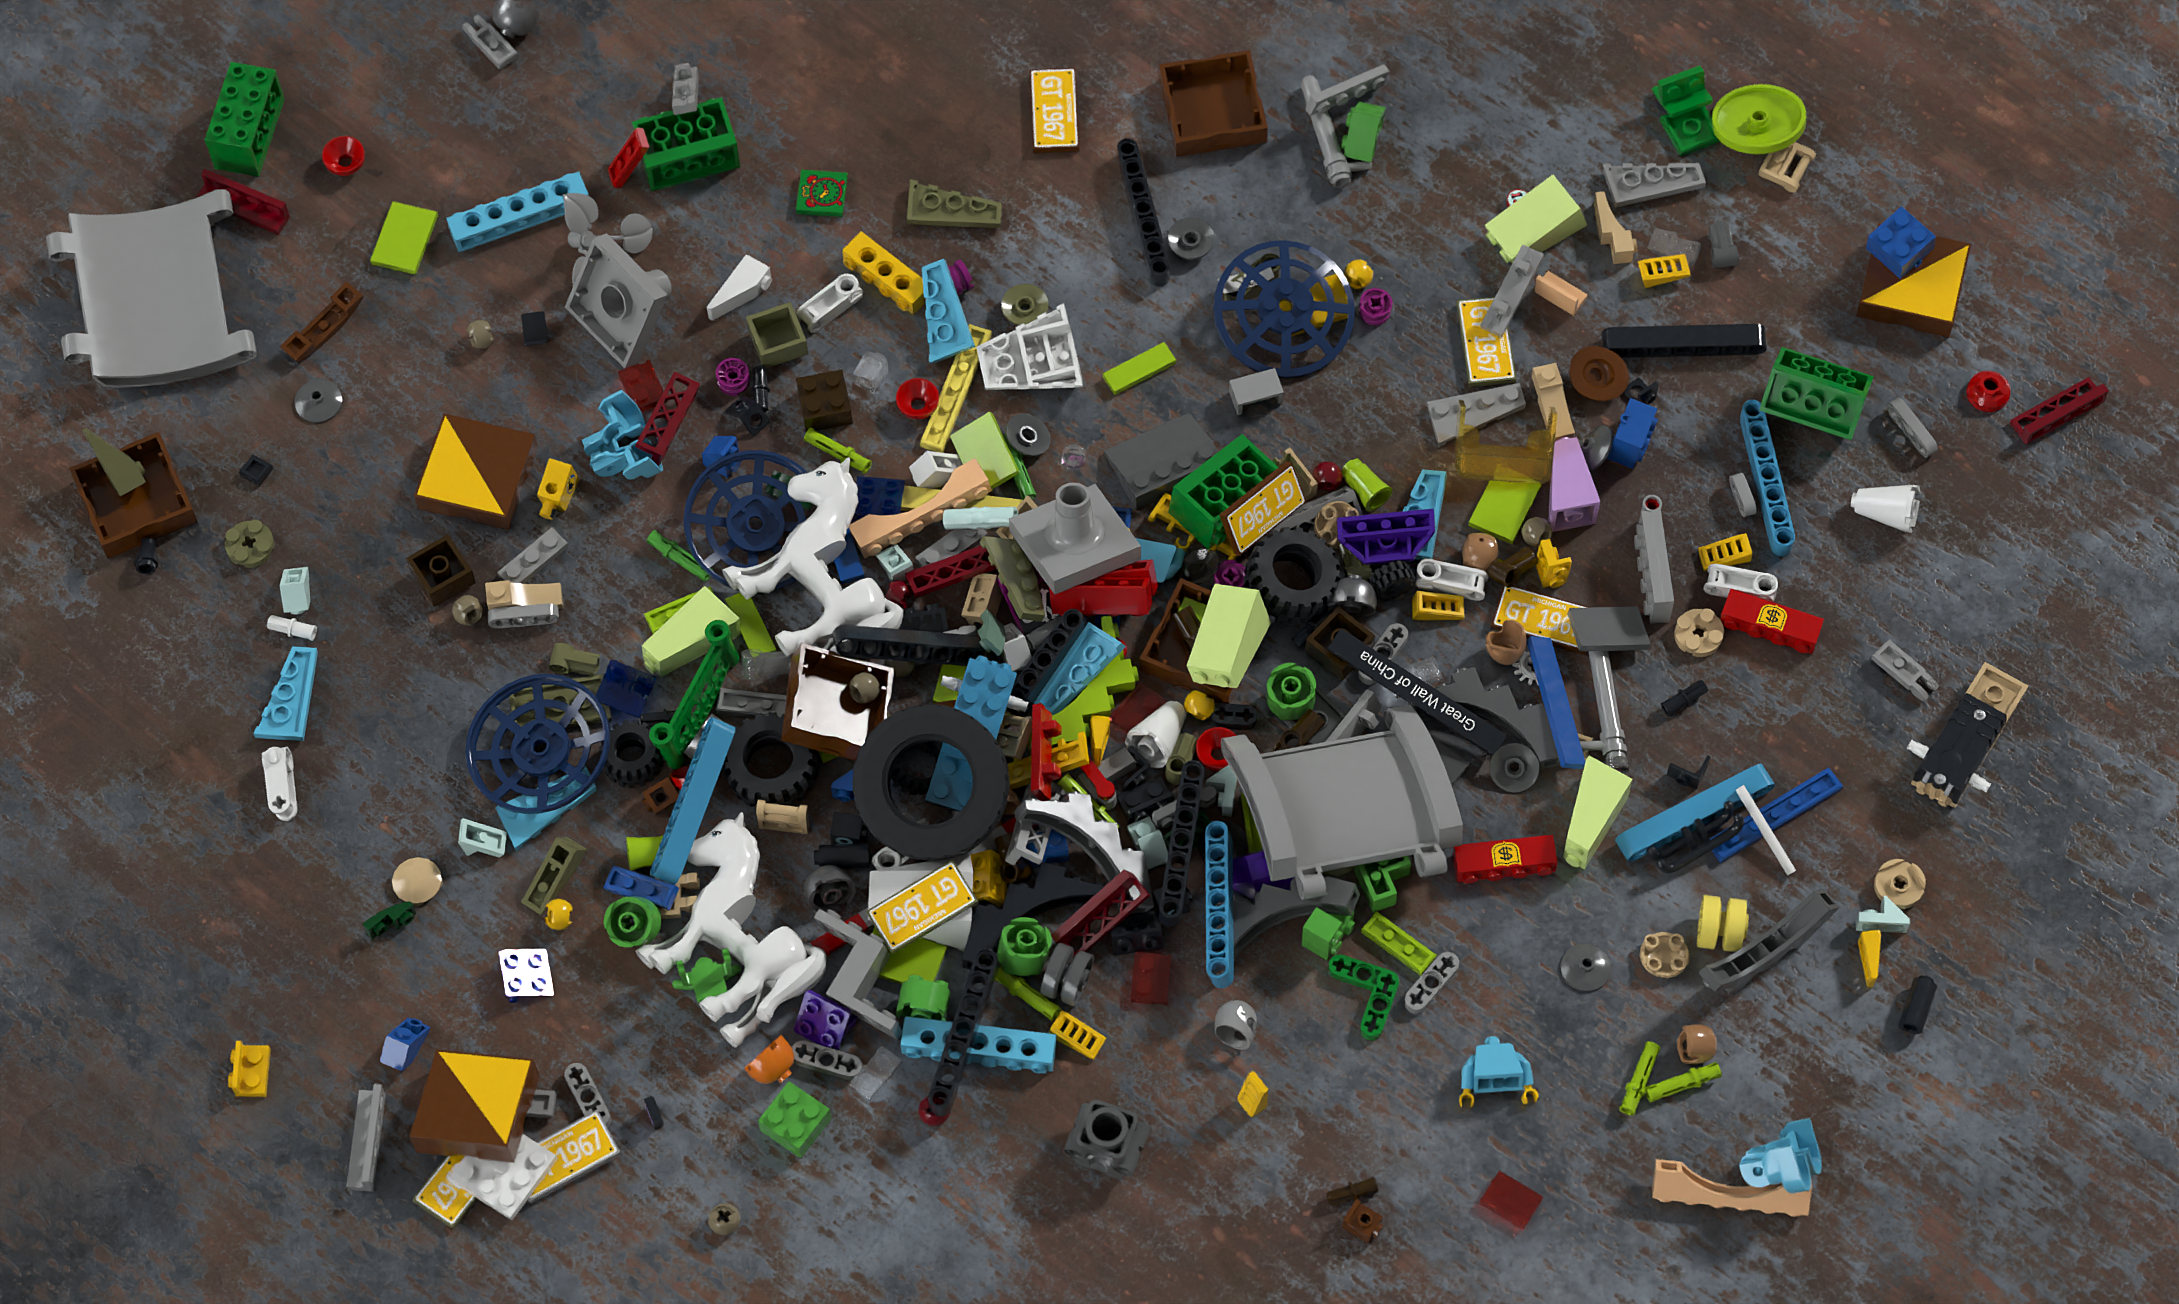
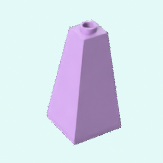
M1563 437L1553 441L1548 518L1552 531L1596 524L1600 499L1577 437Z

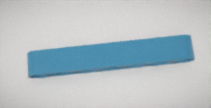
M1751 399L1746 401L1742 407L1740 424L1770 548L1775 555L1784 557L1791 553L1795 533L1766 414L1759 410L1761 402ZM1747 413H1754L1757 416H1750ZM1752 434H1759L1762 437H1755ZM1757 455H1764L1767 458H1760ZM1762 476H1769L1772 479L1767 480L1764 479ZM1768 497H1774L1777 500L1771 501L1768 499ZM1778 518L1781 519L1783 522H1776L1773 519ZM1778 540H1785L1788 543L1782 544Z
M714 717L707 721L650 871L652 876L673 885L680 879L735 733L734 726Z
M1757 764L1624 831L1616 837L1615 842L1627 861L1632 862L1647 855V849L1650 846L1658 849L1682 837V827L1686 826L1691 832L1696 830L1694 820L1700 818L1704 825L1715 819L1724 811V803L1726 801L1733 803L1734 810L1743 806L1744 803L1736 792V789L1742 785L1745 786L1752 799L1755 800L1770 792L1775 787V783L1764 766Z
M1214 821L1207 826L1205 832L1206 969L1215 987L1226 988L1231 985L1234 979L1233 840L1226 824L1221 821ZM1223 834L1222 837L1215 839L1217 835ZM1218 857H1223L1220 861H1215ZM1224 879L1221 883L1215 884L1217 880ZM1219 902H1224L1221 906H1215ZM1224 924L1221 929H1215L1218 925ZM1225 947L1221 952H1215L1218 948ZM1225 970L1223 974L1216 975L1218 971Z

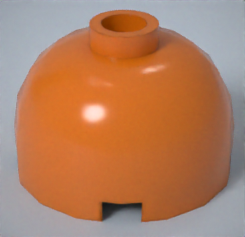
M780 1035L760 1052L744 1070L759 1083L771 1084L776 1080L782 1083L792 1074L789 1069L794 1063L793 1049L788 1041Z

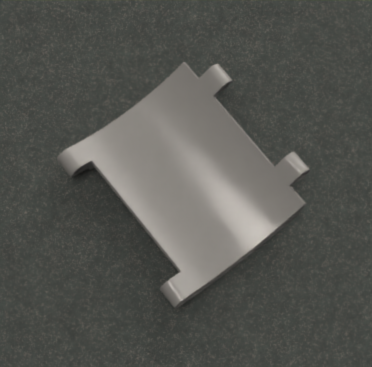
M215 190L180 204L137 213L115 215L69 213L68 219L71 233L54 232L46 237L49 259L53 261H63L69 258L70 260L75 259L86 334L69 333L61 338L63 356L66 363L79 364L90 360L92 378L102 387H139L167 384L210 375L235 367L256 357L257 352L252 331L240 330L229 335L227 331L210 228L215 222L233 214L231 197L227 190Z
M1410 704L1388 708L1384 711L1385 723L1389 731L1263 754L1259 753L1254 743H1251L1245 734L1222 738L1221 749L1223 756L1234 772L1249 804L1260 836L1271 881L1295 877L1299 896L1302 900L1328 895L1322 872L1414 855L1416 869L1420 877L1446 873V857L1441 849L1462 845L1463 823L1449 777L1437 747L1423 721Z

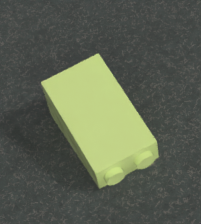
M1551 175L1485 224L1488 231L1486 237L1493 246L1498 244L1502 249L1499 253L1506 263L1514 262L1522 244L1533 250L1543 252L1587 226L1580 207L1554 175Z
M1220 584L1214 585L1187 663V668L1193 682L1220 687H1238L1271 624L1259 590Z
M704 586L642 645L643 665L650 673L654 674L656 672L662 677L708 652L712 644L706 638L705 628L711 621H725L731 631L730 638L733 640L740 635V618Z
M1588 756L1585 762L1563 858L1570 865L1583 869L1590 862L1628 800L1632 784V778L1591 756Z

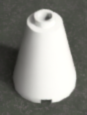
M1918 485L1861 488L1858 489L1857 493H1853L1851 507L1855 508V513L1898 530L1912 533L1911 527H1915L1920 502L1915 500V493L1920 494V487Z
M1168 701L1132 728L1125 739L1127 749L1130 745H1133L1150 763V767H1164L1168 758L1171 757L1186 719V711L1183 705L1176 701Z

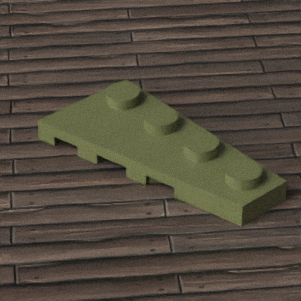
M910 179L907 224L1001 228L1002 203L976 196H963L961 192L953 190L951 192L939 189L938 186L930 184L925 186L918 184V181Z
M983 536L980 544L983 549H987L991 565L996 566L1001 584L1007 587L1009 591L1007 596L1019 619L1042 622L1046 615L1034 566L1016 540Z

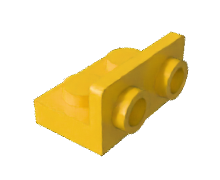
M1550 539L1540 541L1537 552L1538 564L1535 566L1543 588L1550 586L1551 588L1560 587L1567 582L1572 564L1571 557L1559 559L1557 548L1552 547Z
M991 849L971 854L973 868L972 892L978 901L986 900L997 907H1002L1007 895V883L1000 876V867L1002 865L1000 855Z
M236 1041L235 1049H231V1064H234L233 1073H229L228 1077L229 1088H232L236 1097H266L271 1051L269 1045H243L242 1041Z

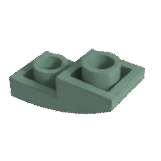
M986 609L980 615L984 624L977 631L981 638L979 643L987 652L992 650L999 656L1005 644V628Z

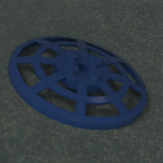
M1280 240L1257 244L1233 259L1224 270L1214 294L1213 313L1218 334L1234 358L1257 373L1273 369V367L1261 364L1245 354L1255 343L1267 351L1281 354V368H1275L1278 378L1287 379L1313 374L1326 367L1339 355L1347 343L1353 328L1355 306L1350 285L1343 272L1333 260L1309 245ZM1279 246L1280 259L1266 261L1255 268L1244 261L1246 257L1259 250ZM1289 247L1309 251L1320 257L1325 263L1316 270L1304 262L1290 259ZM1280 266L1281 278L1269 282L1260 274V272L1270 267ZM1290 266L1303 269L1311 275L1303 283L1290 278ZM1237 267L1247 276L1239 287L1236 300L1222 301V293L1231 272ZM1332 269L1344 286L1348 304L1334 303L1331 288L1324 278ZM1253 280L1262 288L1258 300H1244L1246 289ZM1317 282L1322 286L1327 302L1314 301L1309 289ZM1281 301H1288L1292 309L1285 312L1280 309L1279 303ZM1257 309L1261 323L1254 330L1247 322L1244 310ZM1236 310L1239 323L1247 335L1238 346L1233 342L1226 330L1222 311ZM1314 311L1327 312L1326 321L1320 331L1310 322ZM1334 313L1348 314L1344 333L1338 344L1333 348L1324 337L1332 325ZM1268 329L1274 333L1281 334V346L1269 343L1260 336ZM1302 329L1312 338L1303 344L1291 346V334H1295ZM1315 345H1318L1326 354L1321 360L1311 365L1290 369L1291 354L1307 351Z
M746 450L732 453L707 467L697 478L689 492L683 515L687 545L701 569L726 587L731 588L727 580L715 573L710 567L719 560H722L729 566L739 568L758 565V553L771 549L776 555L782 550L778 542L783 532H792L798 524L806 521L801 502L789 496L788 486L778 479L763 475L764 460L782 465L796 475L808 473L802 466L785 456L763 450ZM755 460L754 474L739 476L725 483L717 473L721 468L734 462ZM710 478L718 490L711 498L706 514L691 513L698 491L705 481ZM753 482L752 495L738 499L731 490L740 484ZM762 484L774 486L784 494L774 502L772 499L762 496ZM724 496L732 506L727 517L713 516L716 504ZM789 501L792 502L796 510L798 522L784 521L781 509ZM752 518H758L762 522V527L758 530H753L750 528L748 521ZM691 523L705 525L707 540L714 551L705 560L699 555L694 544ZM712 526L726 527L730 540L721 547L718 546L714 538ZM736 547L748 552V565L734 561L727 554ZM792 576L787 580L777 583L773 591L783 589L798 580Z
M537 674L517 679L496 691L476 713L466 739L465 754L469 773L480 792L492 803L503 809L522 814H541L557 810L580 797L600 775L610 748L609 721L604 708L595 695L584 685L573 679L554 674ZM542 685L563 686L578 692V695L571 706L558 700L544 699ZM532 687L534 701L518 707L508 716L497 707L512 694ZM586 699L598 712L603 725V731L591 735L587 722L579 713ZM545 708H555L566 713L557 723L556 721L546 719ZM535 710L536 720L530 721L522 727L515 722L521 715ZM491 715L501 723L493 737L491 750L476 751L479 733L485 720ZM575 719L581 727L583 737L570 740L565 730L572 720ZM509 729L515 734L511 749L499 750L501 740L506 730ZM604 741L601 758L594 772L588 777L581 771L588 761L591 745ZM546 743L547 747L543 752H535L537 745ZM584 747L582 757L575 768L567 762L572 749ZM513 759L519 769L508 778L501 767L500 760ZM476 761H492L494 771L503 783L494 792H491L482 781ZM558 770H562L569 775L560 783L548 787L549 775L554 774ZM526 775L538 777V789L524 788L517 784ZM574 780L582 784L577 791L565 799L547 805L548 794L565 788ZM510 790L522 795L538 796L537 807H517L502 801L501 798Z

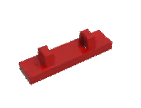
M1042 703L1032 705L1031 792L1040 801L1051 800V781L1061 778V769L1056 763H1052V738L1062 734V726L1056 720H1052V713Z

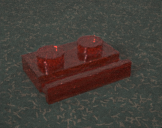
M650 359L646 360V363H638L617 371L626 394L637 404L641 412L656 407L664 390Z
M1140 681L1110 715V721H1114L1118 724V727L1128 733L1168 701L1152 689L1145 687Z
M1135 952L1131 1003H1161L1167 1005L1171 955L1167 954V956L1156 953Z
M1499 1170L1486 1193L1481 1198L1480 1204L1524 1230L1544 1197Z

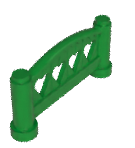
M723 620L711 621L706 626L705 635L708 642L712 645L670 723H658L650 730L649 737L652 744L660 750L665 762L671 769L676 770L683 767L685 762L684 751L706 720L719 694L729 667H734L739 662V654L730 638V628ZM716 663H719V666H718V668L716 669V671H715V673H714V676H713L714 667H715ZM705 684H708V687L702 696L703 688ZM694 704H697L696 710L693 712L691 717L692 708ZM683 725H686V728L684 732L681 734L680 738V731Z

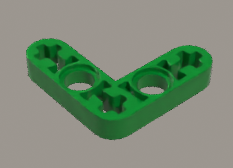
M1338 954L1333 956L1329 961L1328 967L1332 978L1372 991L1361 1021L1360 1032L1367 1040H1377L1383 1033L1398 991V975L1391 970L1345 955ZM1339 962L1343 963L1345 969L1337 972L1336 966L1339 965ZM1351 966H1354L1353 974L1351 977L1349 976V970L1351 971ZM1363 969L1369 971L1371 974L1370 979L1366 981L1358 979L1356 975L1358 971ZM1389 978L1392 980L1391 984L1393 985H1389L1387 994L1382 993L1384 988L1383 981ZM1376 1000H1383L1387 1007L1383 1011H1377L1373 1008L1372 1004ZM1374 1016L1377 1018L1376 1029L1373 1032H1368L1367 1026L1371 1025Z

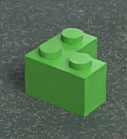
M1358 102L1355 108H1351V112L1348 113L1346 120L1349 132L1348 135H1344L1341 149H1345V157L1367 162L1373 160L1378 135L1382 130L1386 107Z
M1408 856L1354 866V871L1372 913L1396 905L1397 892L1392 881L1410 875L1411 862Z
M1316 907L1303 926L1302 946L1325 960H1328L1331 954L1336 955L1343 943L1341 939L1345 934L1349 935L1356 924L1354 922V911L1352 916H1345L1333 913L1327 914Z

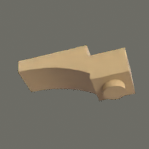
M1595 192L1593 205L1600 245L1610 244L1613 264L1632 262L1633 254L1637 253L1636 239H1632L1631 230L1626 231L1612 214L1605 192Z
M1552 363L1533 368L1532 380L1551 443L1563 437L1574 438L1575 431L1569 415L1562 386L1563 382L1557 364Z
M510 580L485 583L489 610L547 603L555 604L558 606V609H563L561 583L521 584L510 582Z

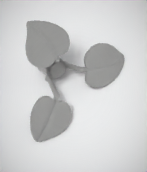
M564 194L565 221L571 230L568 235L569 245L573 248H579L578 252L586 256V249H589L593 238L601 236L593 235L591 231H587L592 228L591 223L598 218L597 204L591 197L585 194ZM629 214L621 224L623 235L609 236L613 240H623V248L626 252L639 253L650 243L653 229L650 222L644 216ZM583 256L579 257L574 264L573 286L585 257Z

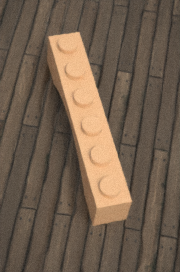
M976 458L955 468L942 490L922 506L896 515L879 516L869 514L850 524L849 531L865 559L869 556L877 555L882 549L891 544L899 543L904 537L912 533L920 532L925 526L941 521L945 509H963L968 503L984 498L992 489L987 476Z
M1656 1159L1652 1192L1653 1198L1662 1202L1681 1201L1688 1205L1699 1203L1708 1204L1715 1208L1726 1206L1735 1207L1741 1211L1753 1209L1761 1210L1767 1214L1780 1212L1798 1217L1801 1215L1808 1216L1812 1182L1809 1191L1795 1194L1788 1193L1782 1183L1769 1184L1765 1187L1727 1186L1702 1178L1682 1162Z

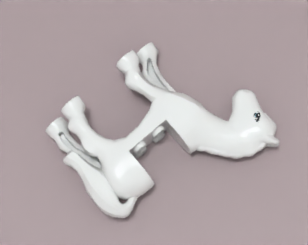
M849 457L841 464L829 461L812 472L796 475L790 479L788 484L789 496L796 501L809 502L818 507L806 521L798 524L789 534L779 553L753 567L739 568L730 566L722 570L731 588L734 590L739 589L746 599L751 598L758 592L770 593L774 590L780 579L786 573H789L804 585L822 604L824 613L812 626L795 632L782 631L775 636L776 642L786 656L794 653L801 643L813 646L827 639L829 640L823 649L838 654L832 633L840 625L899 629L902 622L903 609L884 598L883 592L872 578L859 580L842 590L839 582L835 578L831 579L827 573L828 568L826 565L834 561L846 547L847 543L844 538L858 505V487L849 473Z
M740 812L735 820H722L708 834L693 842L687 858L690 864L697 867L716 866L720 868L713 880L702 889L694 902L690 921L672 938L660 944L643 945L635 951L642 962L649 968L653 969L656 967L661 973L666 974L676 964V961L682 960L683 964L687 963L698 941H706L720 950L728 948L730 956L745 966L744 973L736 985L729 991L718 996H707L699 1005L710 1019L717 1022L726 1012H735L744 1001L756 995L753 1006L738 1022L726 1024L720 1029L723 1037L735 1048L743 1043L745 1037L756 1032L757 1027L762 1021L769 1023L779 1004L813 988L822 979L826 970L825 951L818 947L804 944L802 939L787 926L774 930L760 943L751 934L746 936L741 931V924L749 917L756 904V898L752 893L760 859L757 840L745 828L743 812Z

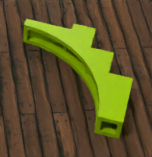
M1111 615L1101 617V630L1115 639L1119 637L1117 623H1112ZM1123 650L1087 685L1071 704L1052 716V720H1056L1062 726V734L1052 738V748L1058 747V740L1062 738L1066 744L1078 740V733L1082 731L1085 733L1086 739L1090 737L1088 722H1090L1091 715L1111 718V709H1115L1112 694L1135 690V681H1139L1137 667H1132L1130 659L1124 660ZM1032 732L1026 745L1028 756H1031Z

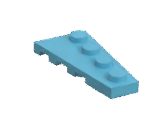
M941 259L922 267L923 291L926 300L925 314L928 324L927 338L930 348L929 362L934 364L975 347L946 260Z
M1422 469L1410 494L1411 498L1403 511L1434 509L1435 533L1417 555L1416 560L1432 559L1447 479L1446 471Z
M1088 622L1034 704L1042 703L1052 713V716L1059 713L1126 646Z
M292 646L280 673L281 677L277 686L275 685L271 693L270 702L263 711L262 720L254 731L255 738L304 741L318 656L317 648Z
M585 766L581 772L590 777L591 775ZM565 775L559 779H556L548 783V787L560 783L569 775ZM574 780L565 788L548 794L547 805L565 799L577 791L582 784ZM593 783L588 790L570 804L541 814L514 813L499 806L495 808L517 852L523 847L525 842L531 838L534 839L550 823H555L561 818L563 813L576 807L597 791ZM521 795L506 803L517 807L536 808L538 796Z

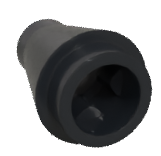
M145 537L141 539V545L134 561L136 570L141 574H152L158 568L156 541L153 538Z

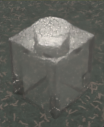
M866 350L853 372L854 384L876 393L889 371L888 360L880 353H872Z

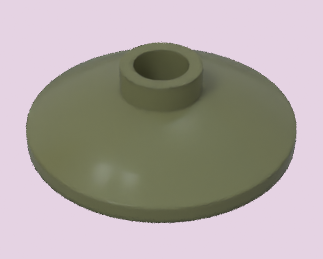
M1018 284L1011 287L1004 294L1001 302L1002 312L1006 319L1018 326L1023 323L1026 325L1036 320L1037 316L1045 312L1047 314L1049 307L1045 292L1032 284ZM1023 307H1028V308H1029V310H1021V309H1022Z

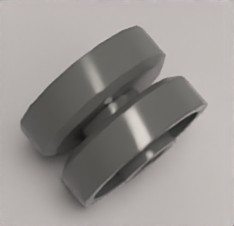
M1059 943L1048 963L1041 986V995L1055 999L1061 993L1063 1003L1076 1007L1087 986L1093 967L1094 955L1079 951L1074 957L1073 947Z

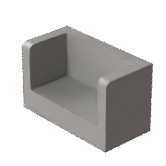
M1275 368L1229 380V393L1237 415L1242 414L1243 405L1276 397L1278 404L1283 403L1284 391Z

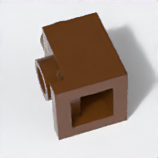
M666 777L642 792L645 796L642 802L649 813L654 811L655 814H658L676 803L679 793L669 777ZM664 793L665 800L658 802L656 800L657 794Z
M1356 1199L1343 1219L1342 1228L1369 1244L1373 1237L1377 1239L1384 1228L1382 1224L1383 1216L1361 1204V1201ZM1363 1217L1367 1219L1369 1222L1362 1223L1360 1219Z

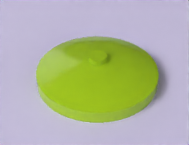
M1766 84L1744 86L1729 92L1718 101L1712 114L1713 131L1724 145L1738 152L1748 154L1772 153L1787 148L1801 137L1806 127V109L1801 99L1785 88Z

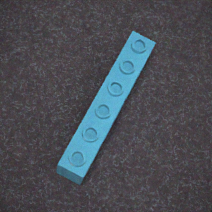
M580 173L566 174L562 178L543 182L531 189H523L511 196L500 197L494 202L485 205L481 204L474 207V209L458 212L446 218L458 252L565 215L563 196H558L559 194L580 193L589 196Z
M905 1016L901 1039L902 1054L910 1058L925 1056L931 1057L932 1060L940 1061L953 1022ZM979 1026L974 1044L982 1043L985 1047L981 1050L972 1048L967 1064L975 1062L981 1063L985 1067L1000 1065L1006 1066L1010 1070L1025 1068L1031 1069L1035 1073L1053 1071L1056 1034ZM963 1028L960 1029L957 1033L959 1035L964 1036L967 1035L970 1031L968 1029ZM925 1037L935 1039L931 1044H924L922 1042ZM1001 1046H1007L1010 1048V1050L1006 1053H1000L997 1051V1049ZM1026 1049H1032L1035 1051V1053L1032 1056H1025L1022 1054V1052ZM955 1051L949 1056L957 1059L962 1056V1053Z

